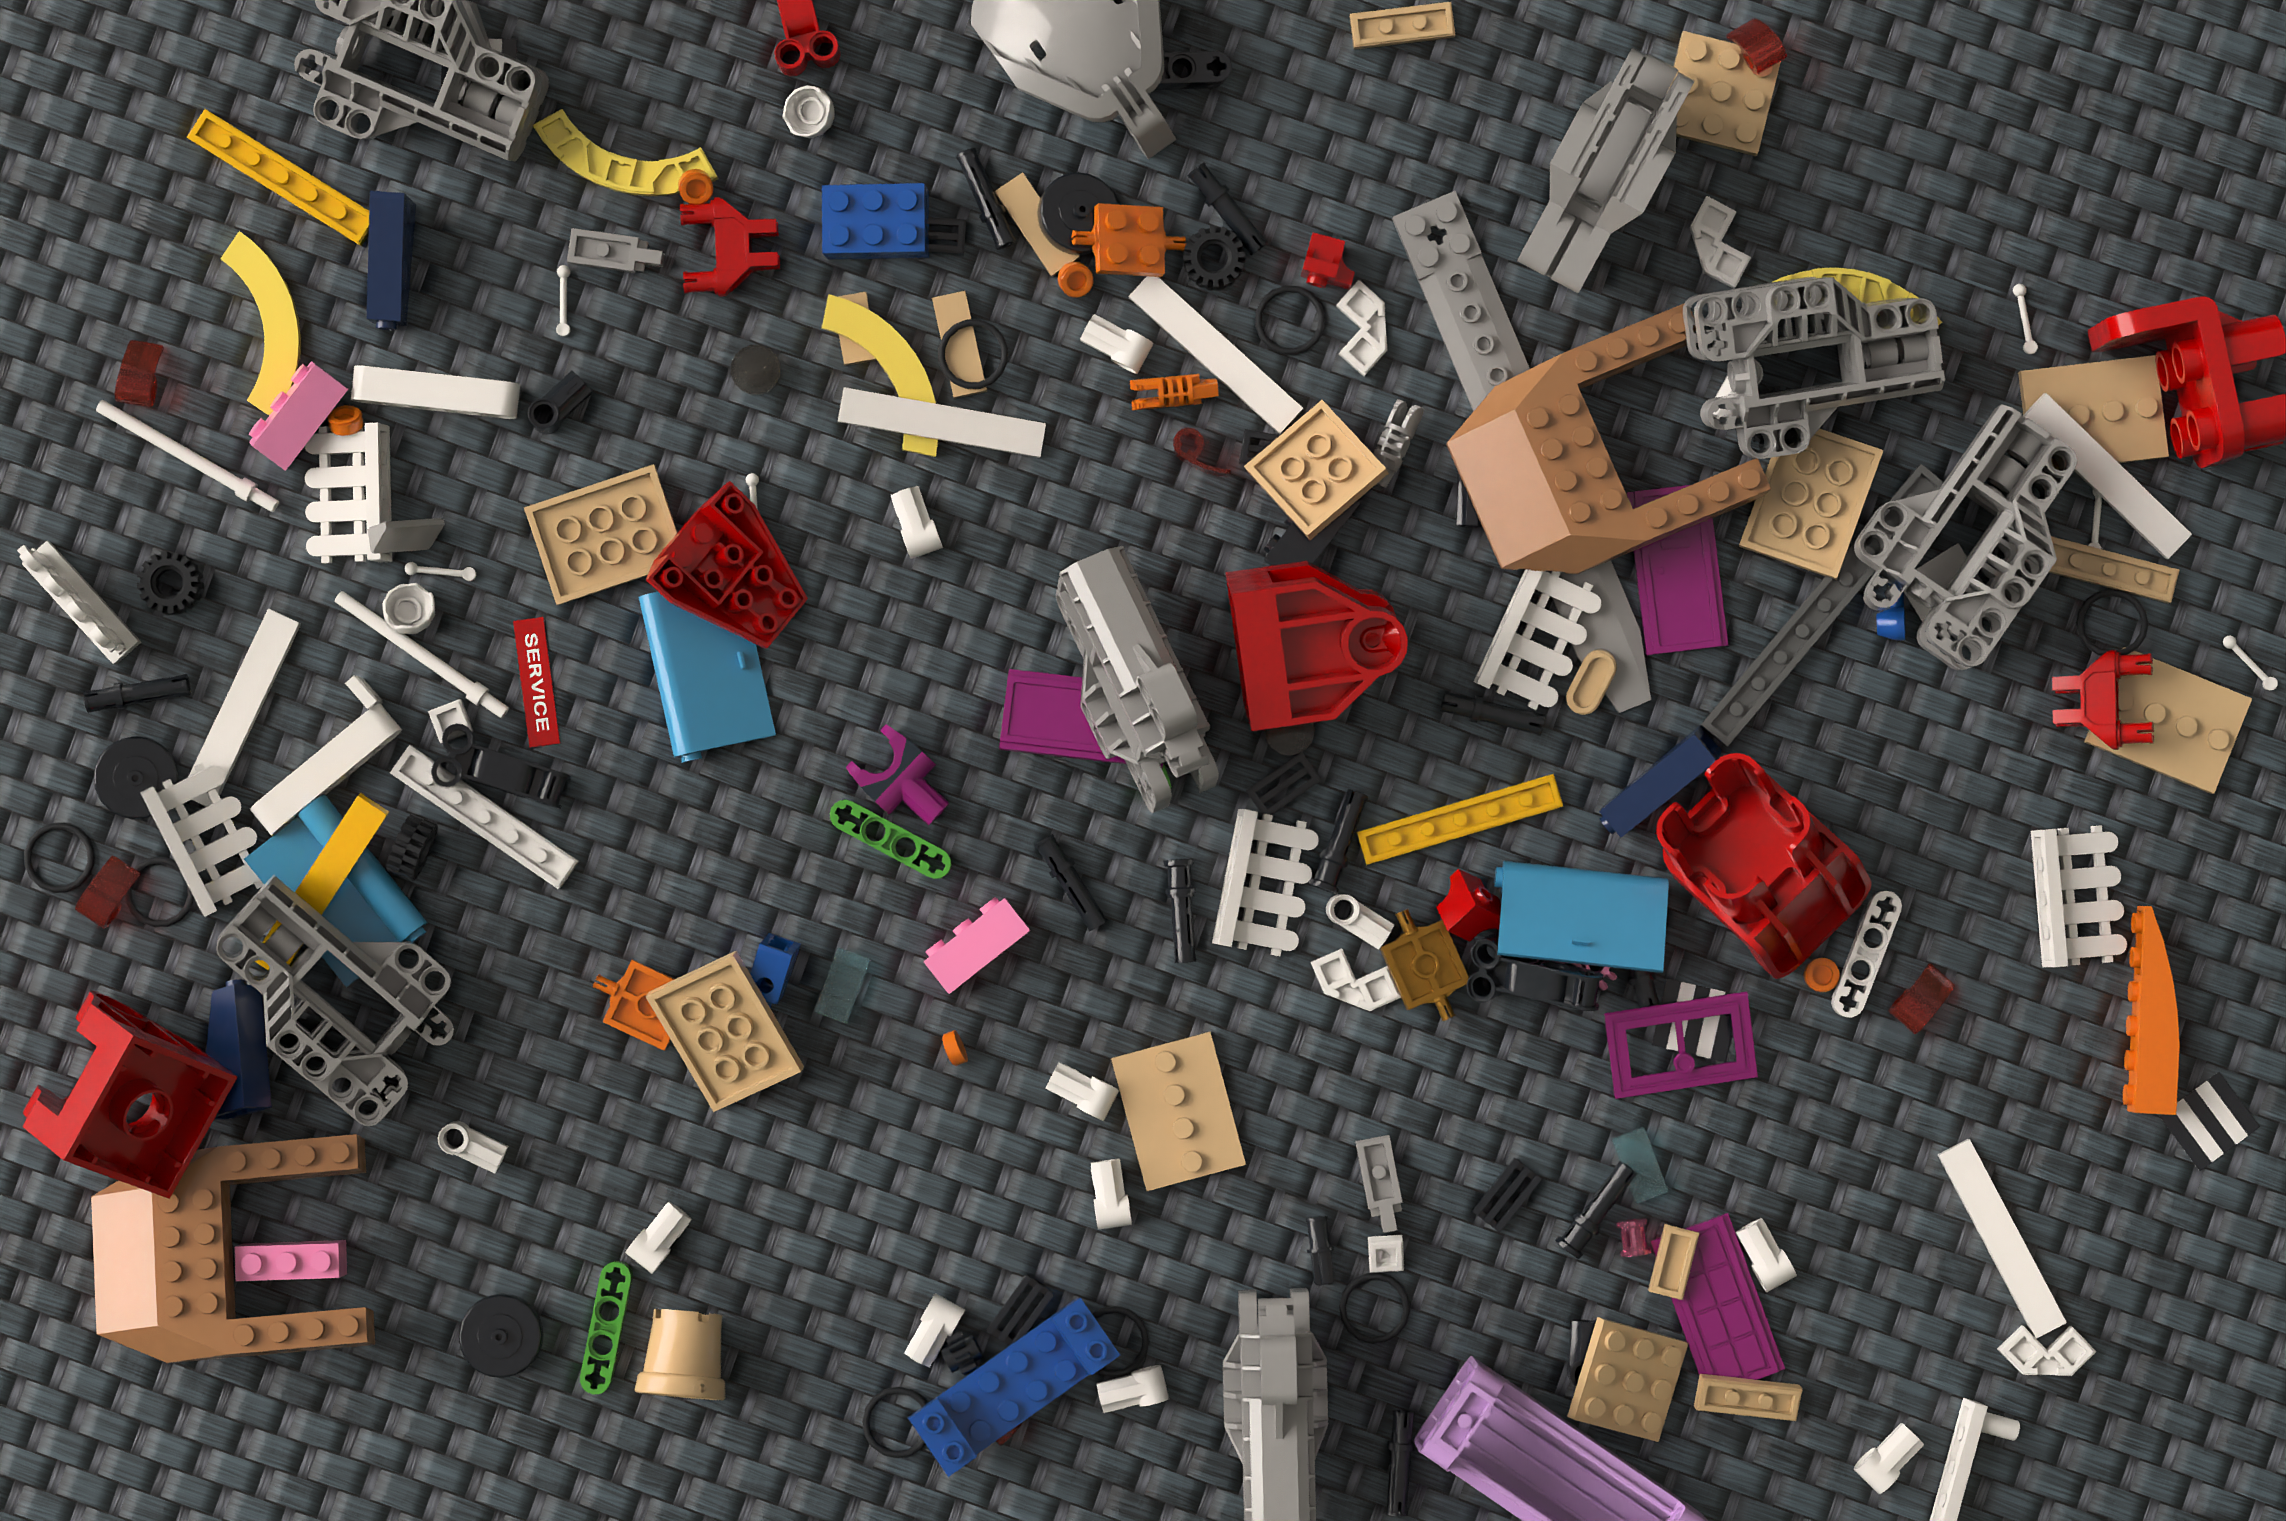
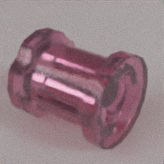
M1646 1218L1616 1222L1617 1228H1620L1623 1246V1249L1620 1251L1621 1257L1640 1256L1651 1253V1248L1647 1247L1644 1228L1647 1224Z

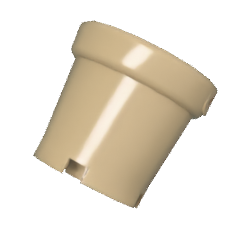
M654 1309L644 1369L637 1376L635 1392L670 1397L724 1400L726 1396L725 1381L721 1379V1328L723 1315L712 1313L703 1315L693 1311Z

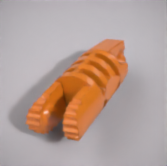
M1199 374L1130 380L1131 390L1157 389L1158 397L1139 398L1132 401V410L1202 404V398L1219 396L1217 379H1200Z

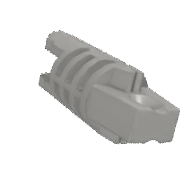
M1397 399L1384 427L1386 429L1382 432L1377 443V449L1373 452V455L1386 467L1389 473L1376 485L1386 488L1394 473L1400 468L1403 462L1402 458L1405 457L1409 448L1410 439H1413L1423 416V407L1414 405L1408 411L1405 401Z

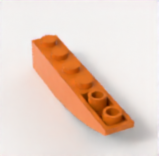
M2137 906V913H2133L2131 917V931L2136 933L2135 947H2131L2129 954L2130 967H2134V978L2128 984V1001L2132 1002V1016L2128 1015L2126 1034L2131 1036L2130 1050H2126L2124 1057L2125 1070H2129V1082L2123 1087V1103L2127 1105V1111L2133 1113L2176 1115L2180 1044L2178 1009L2173 976L2164 940L2152 906Z

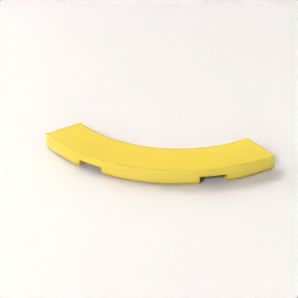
M563 109L533 125L542 141L567 167L583 178L613 191L641 196L680 193L678 189L679 179L683 173L690 169L705 171L710 176L712 182L719 179L702 148L675 158L659 161H640L608 152L594 144L574 126Z
M239 231L220 259L229 265L245 282L260 311L264 330L263 363L257 382L247 401L267 415H270L273 412L270 406L281 391L287 393L294 384L291 378L297 371L301 355L299 318L293 297L279 270L269 256L255 242Z
M1817 268L1790 274L1773 281L1777 282L1803 277H1833L1864 303L1895 298H1918L1913 293H1909L1902 287L1892 283L1889 279L1869 272L1847 268ZM1913 308L1910 311L1911 319L1913 317ZM1937 317L1938 325L1943 322Z
M829 294L821 329L844 336L867 350L887 373L896 389L898 397L936 404L926 371L907 341L877 314L852 301ZM903 434V451L936 457L938 440Z

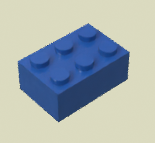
M925 183L822 185L823 255L828 260L929 258V190Z

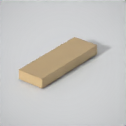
M1451 2L1352 13L1349 16L1354 50L1455 37Z
M1023 172L994 191L1051 277L1058 274L1065 264L1080 259L1079 255L1060 251L1043 235L1037 216L1040 197Z
M965 291L932 298L941 340L943 335L954 324L971 319ZM973 326L958 330L950 337L945 348V360L949 370L957 378L966 382L985 380ZM950 381L954 399L987 392L986 387L981 389H965Z
M1700 1374L1694 1407L1699 1411L1796 1421L1802 1388L1798 1384Z

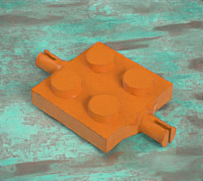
M1098 203L1094 206V226L1092 231L1073 230L1071 238H1074L1071 240L1073 245L1092 246L1095 255L1096 274L1161 277L1165 274L1166 250L1184 251L1186 243H1184L1186 238L1184 236H1166L1163 222V207Z
M631 960L625 975L617 983L598 974L595 980L607 986L594 982L593 988L611 995L610 1007L603 1019V1023L666 1051L671 1039L646 999V995L649 991L675 979L635 960Z

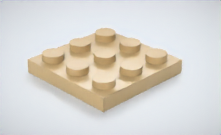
M1683 31L1673 67L1677 68L1678 72L1693 79L1694 83L1676 115V136L1757 156L1782 55Z
M1323 400L1317 403L1244 466L1247 472L1309 540L1313 539L1389 474L1386 467Z
M1597 1317L1567 1417L1659 1442L1689 1343Z

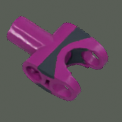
M885 724L880 731L890 740L889 744L893 748L894 759L891 766L886 771L875 774L864 769L862 770L851 760L846 769L863 791L889 815L903 801L929 826L950 804L924 779L936 764L914 743Z

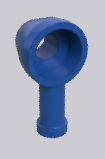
M1904 591L1897 602L1890 606V609L1876 614L1878 636L1897 641L1906 640Z

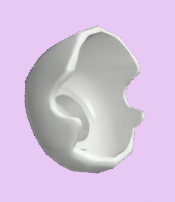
M806 85L795 89L785 101L783 119L792 134L805 138H814L823 135L831 127L835 117L832 100L823 89Z
M418 583L396 586L388 591L382 604L385 621L391 628L402 634H417L430 625L435 616V600L432 592H428Z

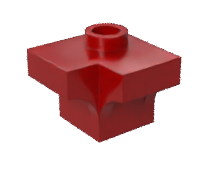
M1312 233L1301 277L1307 278V284L1319 288H1326V285L1330 284L1350 290L1355 272L1346 267L1342 258L1346 241Z
M1457 869L1449 877L1451 885L1448 895L1436 908L1447 931L1470 942L1484 930L1499 929L1501 902L1497 896L1491 894L1484 887L1481 879L1461 869Z

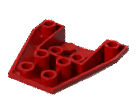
M731 481L720 488L689 518L653 561L646 581L671 604L765 649L772 644L808 599L755 504Z

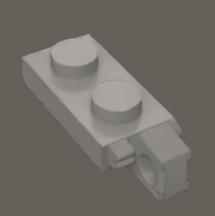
M572 228L567 263L636 273L644 272L645 265L663 267L665 254L663 251L648 249L649 242L643 241L639 237Z
M1384 1135L1355 1141L1371 1217L1380 1216L1384 1233L1397 1231L1394 1213L1402 1211L1401 1203L1403 1202L1390 1136Z

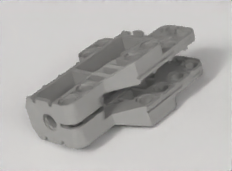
M315 0L317 8L322 13L349 24V26H345L337 39L335 48L337 57L323 51L306 49L298 53L295 58V71L305 80L321 86L313 108L317 121L351 137L365 140L374 139L379 135L419 122L508 161H517L527 144V137L530 136L539 114V107L542 105L548 91L549 79L541 69L491 48L477 4L468 0H340V3H337L338 0ZM407 16H408L407 23H406V27H405V31H404V33H403V32H400V30H401L402 26L404 25L405 20H406V18H407ZM421 20L424 21L418 38H414ZM392 21L390 27L387 26L388 22ZM434 28H435V34H434L433 42H432V45H431V44H428L427 42H428L429 38L431 37L432 32H433V30H434ZM371 35L449 68L435 103L357 71ZM315 60L316 64L324 67L323 71L311 70L308 66L309 61ZM497 61L499 63V71L494 76L492 68ZM529 74L531 83L525 89L523 84L524 78ZM468 80H470L472 83L467 90ZM500 94H502V95H504V96L502 97L501 101L499 102V105H498L497 110H496V113H495V119H493V118H491V116H492V114L494 113V111H495V109H496V106H497L498 101H499ZM465 95L463 105H460L459 103ZM335 101L339 106V114L335 119L331 120L327 116L326 108L330 102ZM365 114L369 117L371 125L367 132L362 133L358 129L357 122Z
M1632 47L1614 82H1609L1582 103L1551 160L1550 200L1517 262L1544 276L1550 277L1551 280L1573 292L1579 293L1611 233L1644 212L1676 153V115L1694 83L1693 79L1678 72L1677 68L1649 53L1646 55Z
M1803 277L1694 295L1688 298L1683 306V319L1689 353L1698 360H1732L1728 362L1727 376L1731 390L1736 393L1707 400L1702 405L1700 411L1702 422L1713 429L1728 430L1736 428L1739 448L1748 457L1766 459L1804 451L1808 447L1813 435L1839 406L1940 391L1945 382L1944 370L1941 367L1943 360L1940 336L1937 335V329H1939L1937 312L1933 303L1924 298H1895L1863 304L1833 277ZM1739 298L1742 302L1740 312L1736 309V303ZM1696 301H1698L1696 306L1694 307L1693 318L1691 315V307ZM1705 304L1708 306L1706 318L1702 314V308ZM1913 308V317L1911 319L1910 311ZM1878 313H1879V315H1880V322H1879V324H1877V321H1876V318H1877ZM1791 317H1794L1796 335H1793ZM1808 321L1812 333H1808ZM1778 322L1782 334L1780 338H1778ZM1822 324L1826 328L1825 331H1822ZM1693 325L1696 326V331H1694V332H1693ZM1704 326L1711 327V330L1704 329ZM1837 344L1842 382L1759 395L1754 357ZM1719 408L1730 410L1732 415L1721 416L1720 422L1718 419L1713 418V412H1717ZM1794 428L1798 434V439L1793 446L1789 447L1785 443L1784 435L1789 429ZM1760 433L1764 438V446L1760 451L1754 452L1751 448V439L1755 434Z
M2003 404L1994 409L1939 490L1885 503L1875 511L1854 543L1856 556L1876 571L1865 586L1863 596L1865 604L1873 610H1884L1897 602L1907 587L1906 592L1914 600L1928 608H1932L1918 628L1917 641L1919 645L1955 670H1966L1982 664L2022 606L2030 600L2057 561L2045 512L2077 465V455L2070 446L2058 438L2052 437L2051 433L2029 418L2023 417L2022 413ZM2007 451L2013 458H2015L2023 464H2026L2027 467L2024 468L2020 463H2018L2014 459L2004 455L2005 452ZM2051 458L2057 461L2059 470L2052 466ZM1988 480L1998 489L2008 493L2007 496L2005 497L2000 491L1986 484L1985 481ZM2032 486L2039 491V499L2033 495L2031 491ZM1967 496L1995 517L1944 589L1915 568L1963 498ZM1892 509L1898 513L1899 523L1896 527H1891L1884 521L1885 510ZM1867 537L1875 538L1879 542L1880 550L1877 555H1871L1865 550L1864 542ZM1995 547L2004 553L2005 558L2003 560L1991 554ZM1979 571L1989 578L1986 585L1974 579ZM1886 582L1891 584L1884 593L1888 599L1877 601L1875 599L1877 594L1873 591V588L1879 589ZM1982 618H1986L1989 621V632L1982 627ZM1963 645L1971 652L1970 660L1963 657Z
M1119 546L1106 549L1077 561L1062 570L1059 574L1056 600L1084 659L1080 707L1105 758L1110 759L1118 756L1125 760L1151 813L1168 807L1172 797L1170 786L1160 766L1161 763L1167 761L1169 768L1176 778L1190 772L1199 788V793L1215 787L1219 773L1214 758L1203 738L1205 732L1209 731L1210 724L1205 718L1197 697L1191 689L1183 672L1184 670L1174 654L1167 635L1158 621L1151 602L1143 590L1124 547Z
M275 874L262 886L217 938L216 950L218 956L263 994L267 1047L364 1126H372L379 1123L401 1099L408 1088V1080L404 1070L387 1054L392 1055L401 1047L411 1034L410 1028L432 1045L440 1046L446 1044L453 1036L454 1028L451 1020L435 1006L448 991L451 983L449 973L441 964L414 942L351 941ZM278 920L281 925L265 943L260 941L259 939ZM236 937L242 942L243 947L238 953L229 954L223 949V942L227 938ZM305 943L308 948L291 966L288 965L286 962ZM407 948L415 950L418 954L417 962L410 967L402 966L398 960L400 952ZM327 950L401 1012L398 1018L375 1043L301 980ZM256 960H263L269 965V970L263 976H255L249 971L251 963ZM432 971H439L444 976V983L438 989H429L425 985V977ZM294 994L300 998V1000L295 1005ZM308 1006L323 1018L311 1032L297 1021ZM432 1008L436 1009L437 1012L429 1015V1018L436 1024H439L441 1021L445 1022L443 1026L445 1034L442 1036L440 1034H435L433 1037L430 1036L432 1030L426 1022H423L420 1031L417 1029ZM331 1026L346 1037L336 1049H330L320 1040ZM290 1033L296 1035L298 1040L291 1046H285L280 1043V1038ZM318 1056L323 1058L324 1062L318 1068H310L306 1065L308 1059ZM388 1075L393 1078L397 1075L398 1085L389 1084L385 1088L384 1077ZM343 1077L351 1081L349 1089L344 1092H337L332 1088L333 1082L338 1078ZM383 1090V1093L386 1094L384 1096L386 1099L382 1100L378 1092L380 1093ZM373 1100L377 1103V1108L371 1114H363L358 1110L362 1102Z
M1256 1289L1238 1290L1239 1334L1235 1338L1225 1359H1223L1224 1427L1243 1464L1244 1521H1316L1315 1459L1328 1427L1327 1358L1314 1334L1310 1331L1308 1289H1290V1298L1258 1299V1324Z

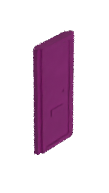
M1690 485L1634 491L1626 494L1632 508L1635 509ZM1713 518L1634 550L1646 655L1728 646Z
M1009 669L999 750L1126 764L1125 760L1121 757L1115 756L1106 759L1080 707L1082 677Z
M1725 1213L1683 1228L1698 1232L1699 1237L1683 1300L1672 1297L1671 1300L1686 1341L1689 1343L1688 1346L1698 1374L1757 1380L1785 1369L1729 1214ZM1661 1237L1650 1241L1655 1256H1657Z

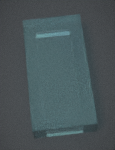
M838 947L815 1012L847 1024L871 959Z
M1644 1127L1611 1138L1619 1161L1627 1164L1638 1173L1628 1185L1636 1204L1669 1192Z

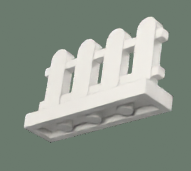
M378 422L365 423V431L362 428L357 433L345 436L330 433V428L327 426L319 427V434H314L304 446L308 453L319 455V468L309 469L305 474V482L311 488L320 489V502L310 503L306 507L305 514L311 522L321 523V536H312L308 539L306 543L307 552L312 556L321 557V563L324 564L332 563V556H355V562H366L367 555V560L392 562V552L377 554L371 552L368 531L365 534V521H367V529L371 526L391 521L389 426ZM353 454V466L331 467L330 455ZM364 487H366V500L364 497ZM353 488V500L331 501V489ZM332 522H354V534L332 535Z
M46 541L37 550L35 548L30 550L26 545L17 550L21 554L19 557L23 561L22 565L112 664L117 665L141 643L138 637L50 541Z
M1525 569L1474 682L1488 689L1494 683L1498 685L1497 693L1505 695L1507 690L1529 699L1528 707L1536 710L1539 704L1544 707H1552L1557 703L1558 693L1554 688L1548 686V683L1553 673L1565 676L1571 672L1573 667L1572 661L1562 653L1567 642L1579 645L1586 640V629L1576 622L1582 611L1590 614L1596 613L1601 607V599L1598 595L1591 592L1593 585L1584 582L1581 588L1559 578L1561 572L1551 571L1549 573ZM1538 590L1541 594L1537 603H1531L1530 599L1534 591ZM1550 596L1573 606L1568 619L1545 609ZM1520 621L1527 623L1522 636L1515 633ZM1535 628L1559 638L1554 650L1530 640ZM1506 652L1513 654L1507 667L1501 664ZM1521 659L1544 669L1539 681L1516 671Z
M203 763L195 766L196 774L174 785L171 779L162 782L165 789L156 792L152 786L140 793L204 917L217 911L214 903L222 900L224 905L233 902L230 895L252 884L255 885L256 889L261 888L264 884L244 860L249 855L247 848L256 843V832L250 827H242L236 830L231 818L240 813V801L232 796L221 799L215 789L225 781L226 774L224 770L219 766H210L205 769ZM207 792L213 804L188 815L183 803ZM173 808L176 809L180 820L172 823L167 811ZM223 823L228 835L204 846L199 834ZM191 838L196 850L188 854L182 842ZM238 853L244 865L220 876L215 864ZM206 869L212 881L203 884L198 873Z
M1238 809L1212 943L1232 947L1234 940L1238 941L1237 948L1247 950L1249 943L1272 948L1270 955L1281 956V950L1292 951L1299 943L1297 934L1286 930L1288 916L1299 917L1305 911L1304 901L1299 897L1292 896L1295 883H1307L1312 877L1311 868L1307 864L1299 863L1301 849L1312 850L1318 845V835L1312 830L1305 829L1307 822L1297 820L1296 827L1272 822L1273 815L1263 814L1262 820L1257 819L1258 812ZM1258 840L1255 854L1250 853L1252 841ZM1267 843L1291 847L1289 860L1265 856ZM1246 873L1251 874L1249 887H1244ZM1261 876L1284 880L1283 893L1259 890ZM1239 907H1244L1242 921L1237 920ZM1254 910L1278 914L1276 928L1252 923Z
M2102 825L2091 826V833L2069 835V828L2031 831L2042 967L2068 966V960L2069 965H2080V958L2102 956V963L2113 962V955H2120L2127 948L2126 939L2122 935L2111 934L2110 921L2119 920L2124 914L2122 903L2117 900H2108L2107 887L2116 886L2121 880V873L2117 867L2105 866L2104 853L2112 852L2117 848V836L2112 832H2102ZM2093 854L2094 867L2072 869L2071 855ZM2096 888L2097 901L2075 903L2074 889ZM2099 922L2100 935L2078 937L2077 924Z

